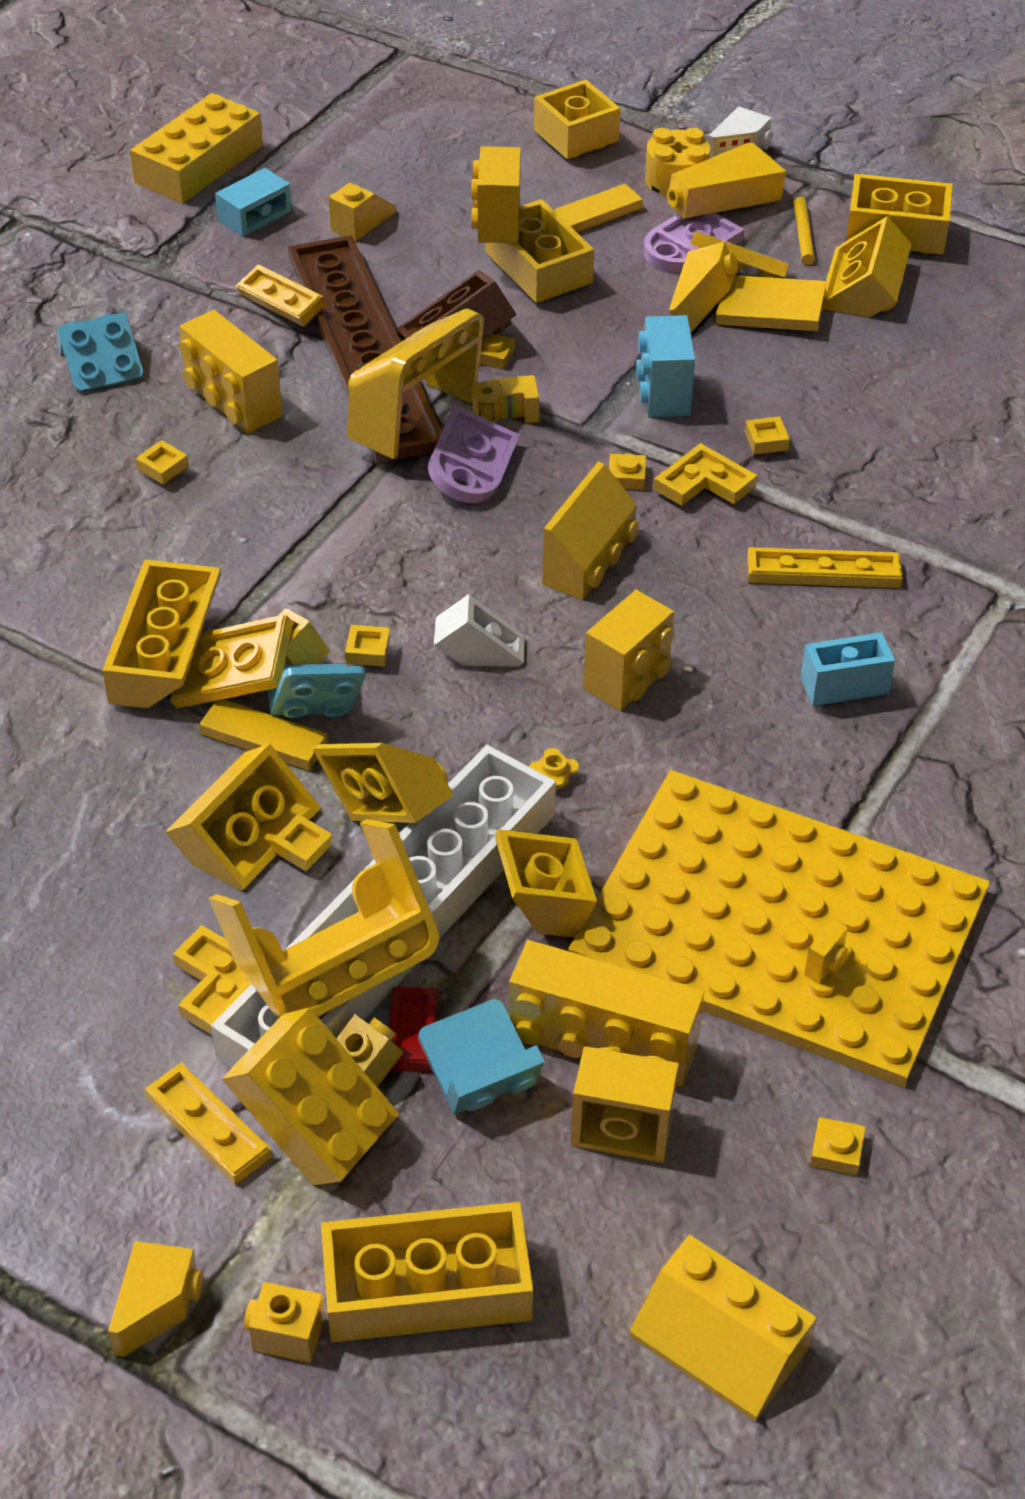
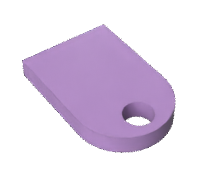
M716 213L685 219L680 214H676L646 235L644 240V257L651 266L658 270L669 273H681L688 251L697 249V246L690 244L694 231H699L737 245L744 240L745 229Z
M454 404L429 460L428 471L433 483L440 491L457 501L480 503L490 499L495 494L502 480L520 434ZM453 478L463 480L467 486L458 484Z

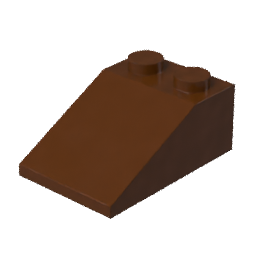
M477 270L396 328L401 337L406 339L429 324L461 310L470 309L483 316V336H486L492 332L497 334L505 330L511 324L510 319L517 314L495 280L482 271Z

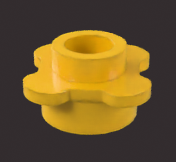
M556 748L546 749L544 756L539 761H534L529 765L530 768L556 781V790L564 788L570 781V774H576L579 770V764L576 760L567 759Z

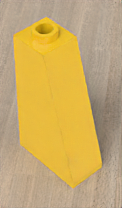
M753 142L746 143L673 173L670 188L667 192V204L685 219L780 201L787 171Z

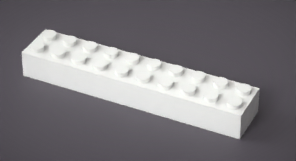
M486 745L448 783L454 794L451 798L418 822L409 823L399 833L438 928L439 939L504 870L494 836L497 829L538 834L555 815L556 781L489 745ZM373 860L366 868L376 864L375 860ZM354 880L287 948L359 912L352 896ZM414 966L318 1016L319 1019L337 1038L354 1014L365 1020L392 991V988L396 987ZM252 984L211 1025L215 1057L231 1068L279 1019L274 1015Z

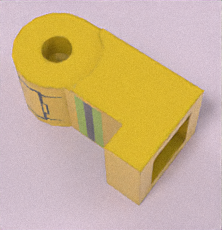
M535 375L498 378L475 384L472 388V412L492 422L500 419L520 417L525 418V423L540 422L539 395Z

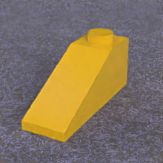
M725 242L691 250L687 253L669 312L671 316L687 315L690 333L731 289L735 274L738 272L737 259L733 253L730 254Z

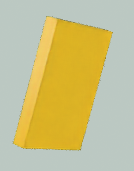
M735 275L731 289L719 302L716 324L818 331L827 281Z
M287 614L201 633L184 684L172 692L170 701L178 709L278 688L284 671L293 621Z

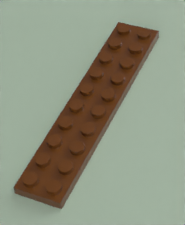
M352 235L288 246L289 259L300 285L322 295L327 304L314 318L349 399L348 381L353 372L359 370L401 341ZM420 382L402 394L398 456L392 459L370 449L376 464L433 453L442 430Z

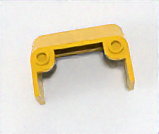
M470 309L461 310L425 326L359 370L353 372L348 381L347 438L392 459L396 458L399 447L402 394L426 377L427 385L472 404V388L478 383L484 326L483 316Z
M370 819L360 822L376 864L361 871L353 882L352 896L359 912L283 951L278 939L271 931L251 926L240 901L218 894L208 898L237 965L277 1018H280L283 1014L308 1007L317 1016H320L422 962L435 952L439 943V931L395 824Z

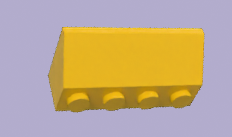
M144 559L102 670L108 704L148 709L184 684L221 576V568Z

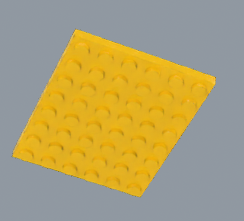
M670 769L597 897V903L583 929L577 932L568 951L705 990L703 1012L905 1088L984 902L990 881ZM834 919L848 927L845 947L849 948V952L841 968L837 972L830 970L819 984L804 975L808 949L831 920Z

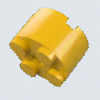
M657 128L653 131V136L647 143L645 183L648 188L652 190V186L660 189V195L667 197L673 173L710 158V144L703 137L704 133L698 128H689L687 130Z

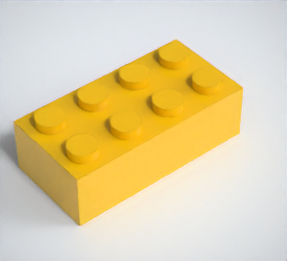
M211 93L197 104L130 149L134 183L181 204L185 203L263 146L260 112L223 98L218 94Z
M527 940L509 980L508 1016L521 1042L555 1049L569 1057H582L583 1048L587 1046L593 1048H612L621 1053L644 1057L658 1056L666 1061L677 1062L679 1065L676 1085L683 1087L699 1043L705 990Z
M520 1202L321 1222L331 1343L532 1321L533 1286Z

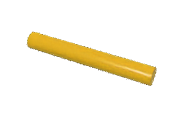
M798 197L794 200V210L801 261L804 265H811L815 258L807 203L805 198Z

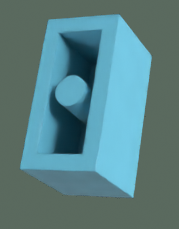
M266 168L215 193L218 221L242 237L292 211L290 183Z
M882 632L805 644L800 678L812 706L889 694L895 659Z

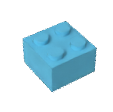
M687 315L645 317L644 331H638V352L642 353L641 359L636 360L637 381H643L639 384L640 403H646L648 417L690 416L695 356Z

